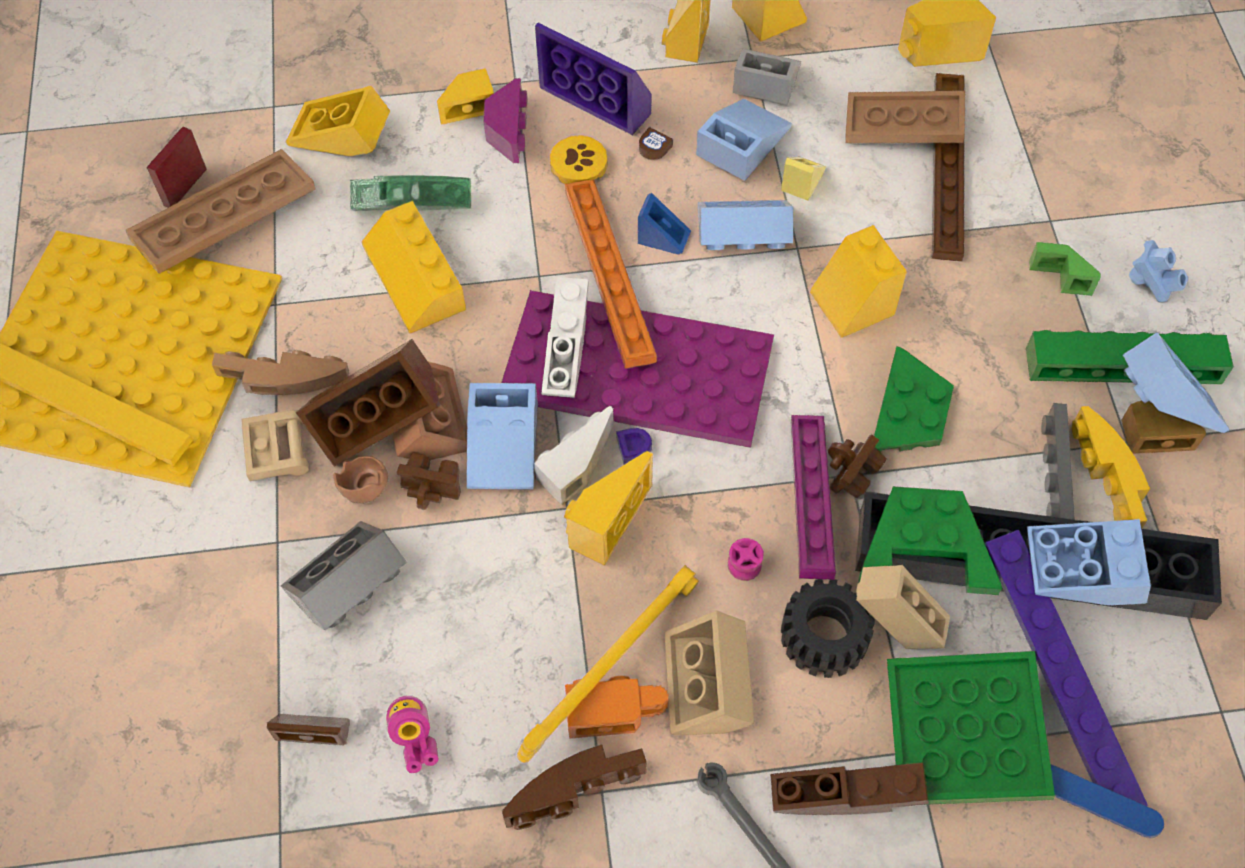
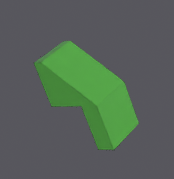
M1036 242L1029 260V270L1060 273L1061 293L1093 295L1101 278V273L1069 245Z

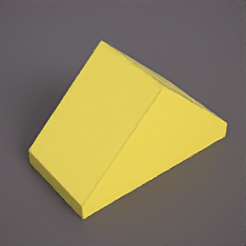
M800 156L787 157L781 191L808 201L826 166Z

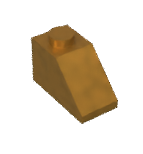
M1141 400L1131 403L1121 419L1128 447L1133 454L1195 451L1206 435L1205 428L1161 412L1150 401L1144 403Z

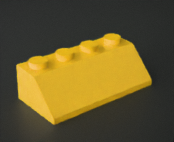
M410 201L385 211L361 243L408 332L413 333L465 311L466 305L463 288L414 202Z

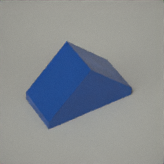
M653 193L647 194L638 215V244L677 255L682 254L691 230Z

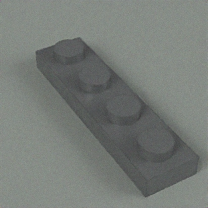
M1053 403L1048 415L1043 416L1041 432L1047 437V443L1043 449V462L1048 464L1049 472L1046 474L1044 484L1045 492L1050 493V502L1047 505L1046 516L1075 520L1067 404Z

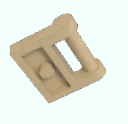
M287 410L241 419L246 475L249 481L287 474L299 476L309 471L308 460L304 458L300 428L303 422L296 414L298 410ZM285 426L288 431L290 458L281 460L278 428Z

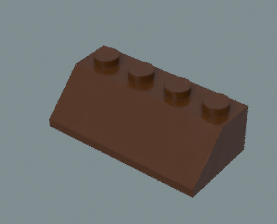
M411 339L311 398L296 414L335 467L440 406L431 366L414 340Z

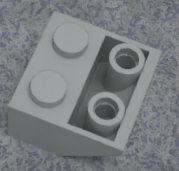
M742 49L735 67L733 93L788 105L801 61Z

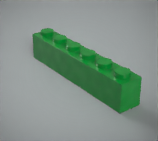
M1080 330L1072 332L1033 331L1026 347L1030 381L1133 383L1125 372V369L1129 366L1123 355L1155 333H1117L1114 331L1101 333ZM1178 332L1159 334L1200 384H1223L1234 368L1227 335H1214L1212 333L1180 334Z

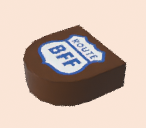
M651 127L639 139L640 154L650 160L662 158L673 146L672 138Z

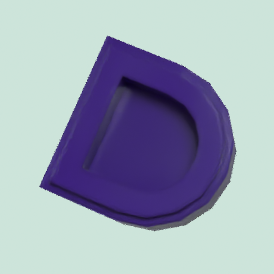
M630 428L616 431L623 465L646 451H652V438L645 430Z

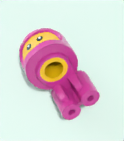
M402 696L394 700L387 710V731L393 742L405 746L403 753L407 771L409 773H417L421 770L423 763L427 766L435 765L438 762L437 743L433 737L428 736L430 722L425 704L414 696Z

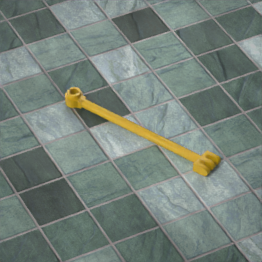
M684 565L668 583L667 587L540 725L537 724L526 735L517 752L519 761L523 763L529 762L542 748L546 739L666 607L681 593L687 597L699 582L694 577L696 575L694 571Z

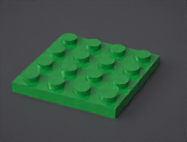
M1035 651L887 659L896 765L923 762L929 804L925 805L1054 800L1055 792Z

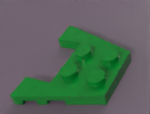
M892 487L863 567L892 566V554L961 558L965 560L966 593L999 595L1002 590L1001 582L964 492ZM862 570L858 578V583L861 580Z

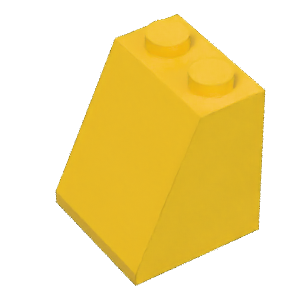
M732 0L733 10L760 42L807 22L806 14L799 0Z
M979 0L920 1L906 9L898 50L914 67L981 61L985 58L996 16Z
M872 225L844 238L812 286L810 293L839 336L843 338L895 315L907 270L875 226Z

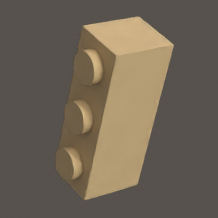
M903 565L863 567L861 580L856 588V600L905 649L945 648L950 615Z

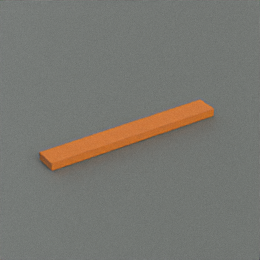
M594 179L565 184V192L625 369L656 363L657 355Z

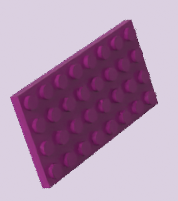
M530 290L501 383L536 384L539 408L591 417L594 413L602 412L611 406L613 408L614 422L751 448L774 334L641 310L657 355L656 363L625 369L603 303L587 301L584 342L575 398L542 395L548 333L551 329L554 295Z

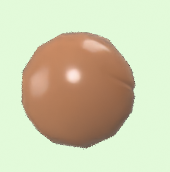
M360 456L351 461H344L341 473H334L333 479L336 488L342 496L352 503L364 504L374 501L383 492L388 482V472L383 462L373 456Z

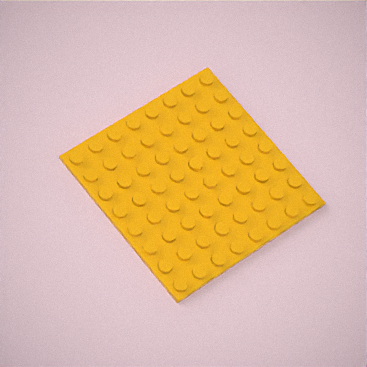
M56 230L0 332V343L190 434L193 441L176 464L172 466L0 381V446L190 488L238 380L216 375L212 367L214 353L225 355V352L231 351L240 353L244 358H248L282 281V276L189 257L158 274L135 246Z

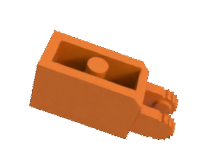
M622 675L611 677L608 681L598 682L567 716L569 739L635 733L641 726V717L659 716L666 712V709H668V690H665V687L663 688L661 685H656L655 687L653 685L639 686L638 678L630 679V677ZM581 679L573 681L572 684L565 685L566 695Z

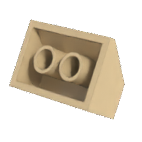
M716 610L666 631L665 648L671 734L675 736L725 734L753 725L754 714L745 621Z

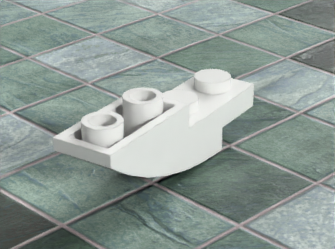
M556 277L542 395L575 398L586 325L588 279Z

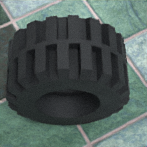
M817 579L812 587L808 582L802 585L800 593L795 591L791 595L790 602H787L781 625V642L783 647H787L786 655L790 660L796 658L795 666L800 670L805 666L810 668V675L816 676L818 671L824 672V678H832L834 671H837L838 675L842 676L847 673L849 667L852 670L859 665L860 659L863 660L874 630H872L875 624L874 617L856 600V593L851 591L852 585L846 582L844 586L837 585L838 580L836 579L829 580V584H824L823 579ZM819 616L831 617L844 627L846 636L838 640L822 639L810 630L807 622Z

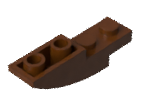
M601 744L558 762L530 781L502 810L506 828L514 826L515 830H522L532 827L536 824V820L551 816V819H561L573 813V809L579 808L577 793L583 791L585 795H590L604 790L605 785L619 781L620 784H630L638 781L642 774H646L647 762L643 749L606 758L603 745Z
M923 762L847 770L845 766L770 774L774 813L797 815L870 814L893 812L892 808L929 804Z

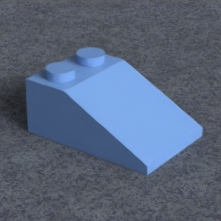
M1158 332L1123 355L1129 366L1125 369V372L1136 385L1133 388L1144 403L1151 401L1161 412L1221 433L1230 430L1209 393Z

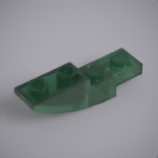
M392 175L374 176L373 179H351L350 209L353 211L390 210L410 201L414 202L418 211L471 209V178Z

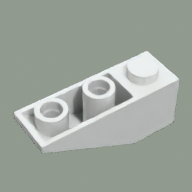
M611 406L602 412L594 413L584 426L577 431L569 432L559 445L552 450L544 451L534 463L536 480L561 505L587 486L614 426L613 408Z

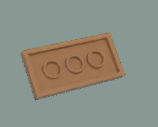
M965 91L848 92L846 143H964Z

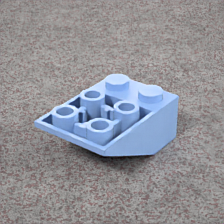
M742 99L715 112L697 131L696 155L745 181L791 128L792 123L746 99Z
M470 383L467 416V489L534 490L538 411L536 384Z
M1140 519L1027 527L1035 595L1102 605L1147 603L1151 585Z

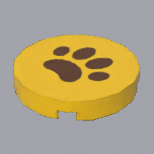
M569 136L562 139L552 148L550 153L551 172L559 177V181L564 184L595 180L598 177L600 179L605 174L608 166L606 149L599 141L588 136Z

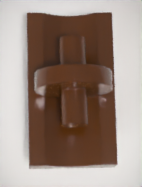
M869 435L865 443H858L854 450L852 448L855 444L849 439H846L844 444L838 442L831 444L828 449V454L833 459L830 467L838 470L842 465V468L829 486L833 492L838 493L844 489L856 498L866 492L871 481L862 475L859 470L863 467L873 475L882 468L887 460L875 448L879 439L874 435Z
M412 453L406 465L399 464L397 475L401 478L400 486L401 488L408 489L407 497L417 498L416 504L418 509L426 510L430 502L440 503L442 497L459 499L461 493L459 485L460 469L457 462L443 460L437 472L428 470L430 466L428 457Z

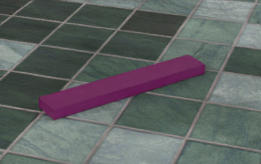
M791 415L799 579L835 580L836 565L824 416Z

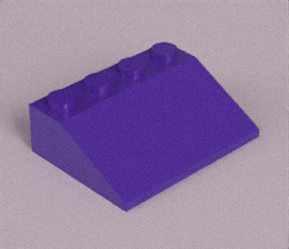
M539 22L535 25L540 89L633 136L651 115L652 94L636 70Z

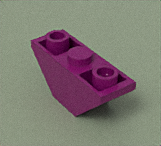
M521 78L513 79L485 99L483 122L486 142L512 163H519L520 151H525V134H521V129H526V112H522V108H527L528 98L527 90H522Z

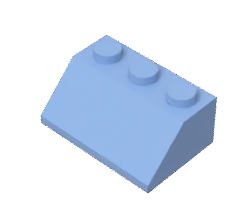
M787 200L698 202L699 241L701 245H706L707 250H723L725 245L737 244V249H754L755 244H767V248L782 249L785 248V243H793V206Z

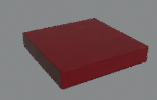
M184 126L147 166L159 197L167 208L178 203L207 170L192 130Z

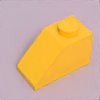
M486 68L458 74L438 98L437 106L441 125L484 115L485 99L494 94Z

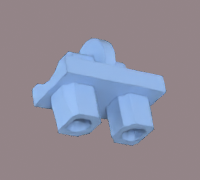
M1154 240L1145 241V251L1142 256L1133 262L1134 268L1130 271L1129 277L1134 284H1145L1146 287H1150L1158 302H1166L1171 292L1184 290L1188 276L1184 269L1171 270L1176 262V255L1171 247L1159 248Z

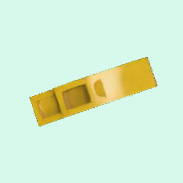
M1081 406L1075 420L1072 421L1071 429L1073 437L1078 439L1081 447L1082 465L1084 468H1088L1091 480L1104 478V491L1107 496L1111 497L1114 506V521L1140 519L1142 529L1147 522V518L1141 502L1150 490L1144 472L1134 454L1115 429L1089 406Z

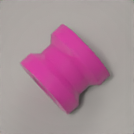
M742 538L732 544L729 550L728 569L735 578L748 581L759 575L764 555L761 545L750 538Z

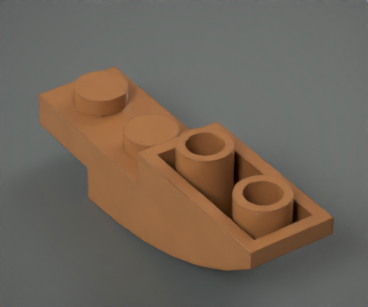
M294 350L292 353L282 352L280 364L271 358L258 357L257 360L244 358L240 353L231 351L225 352V355L214 353L212 367L217 376L240 379L246 393L260 395H290L316 391L333 386L349 376L347 362H343L341 358L335 356H324V359L311 357V354L300 350Z

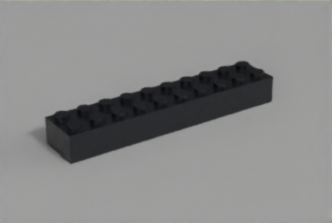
M865 493L860 509L855 571L861 572L888 501V494ZM969 505L984 543L1019 530L1029 553L1027 527L1090 523L1088 521ZM1141 529L1151 585L1147 603L1102 606L1207 620L1222 604L1219 540ZM892 554V566L903 565L916 580L966 586L964 559ZM1051 597L1052 599H1059V600H1066V601H1073V602L1088 603V602H1082V601H1075V600H1068V599H1061V598Z

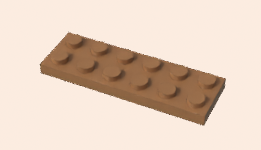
M280 149L125 231L129 240L159 274L316 189L314 181L283 149Z

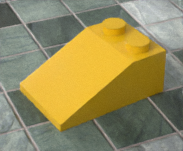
M677 0L675 9H670L669 28H664L662 34V45H666L665 57L698 63L709 27L711 0Z
M372 86L306 101L289 133L286 143L291 147L344 156L368 154L373 152L390 109Z
M649 451L644 452L584 489L577 501L573 499L569 503L564 518L567 523L566 534H568L570 549L605 566L652 487L653 453Z

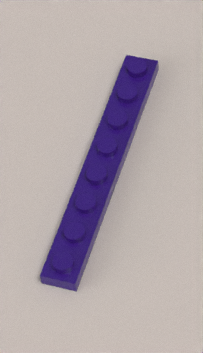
M1017 530L986 542L985 546L1002 588L1031 651H1035L1037 664L1091 781L1148 806L1051 597L1035 595L1031 557L1020 531Z

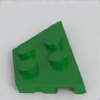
M896 346L874 433V436L879 439L875 448L880 452L882 450L899 448V452L912 450L918 446L924 448L939 446L944 433L954 385L898 346Z

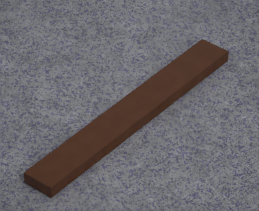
M936 73L934 91H964V75ZM933 143L932 259L962 262L964 257V143Z

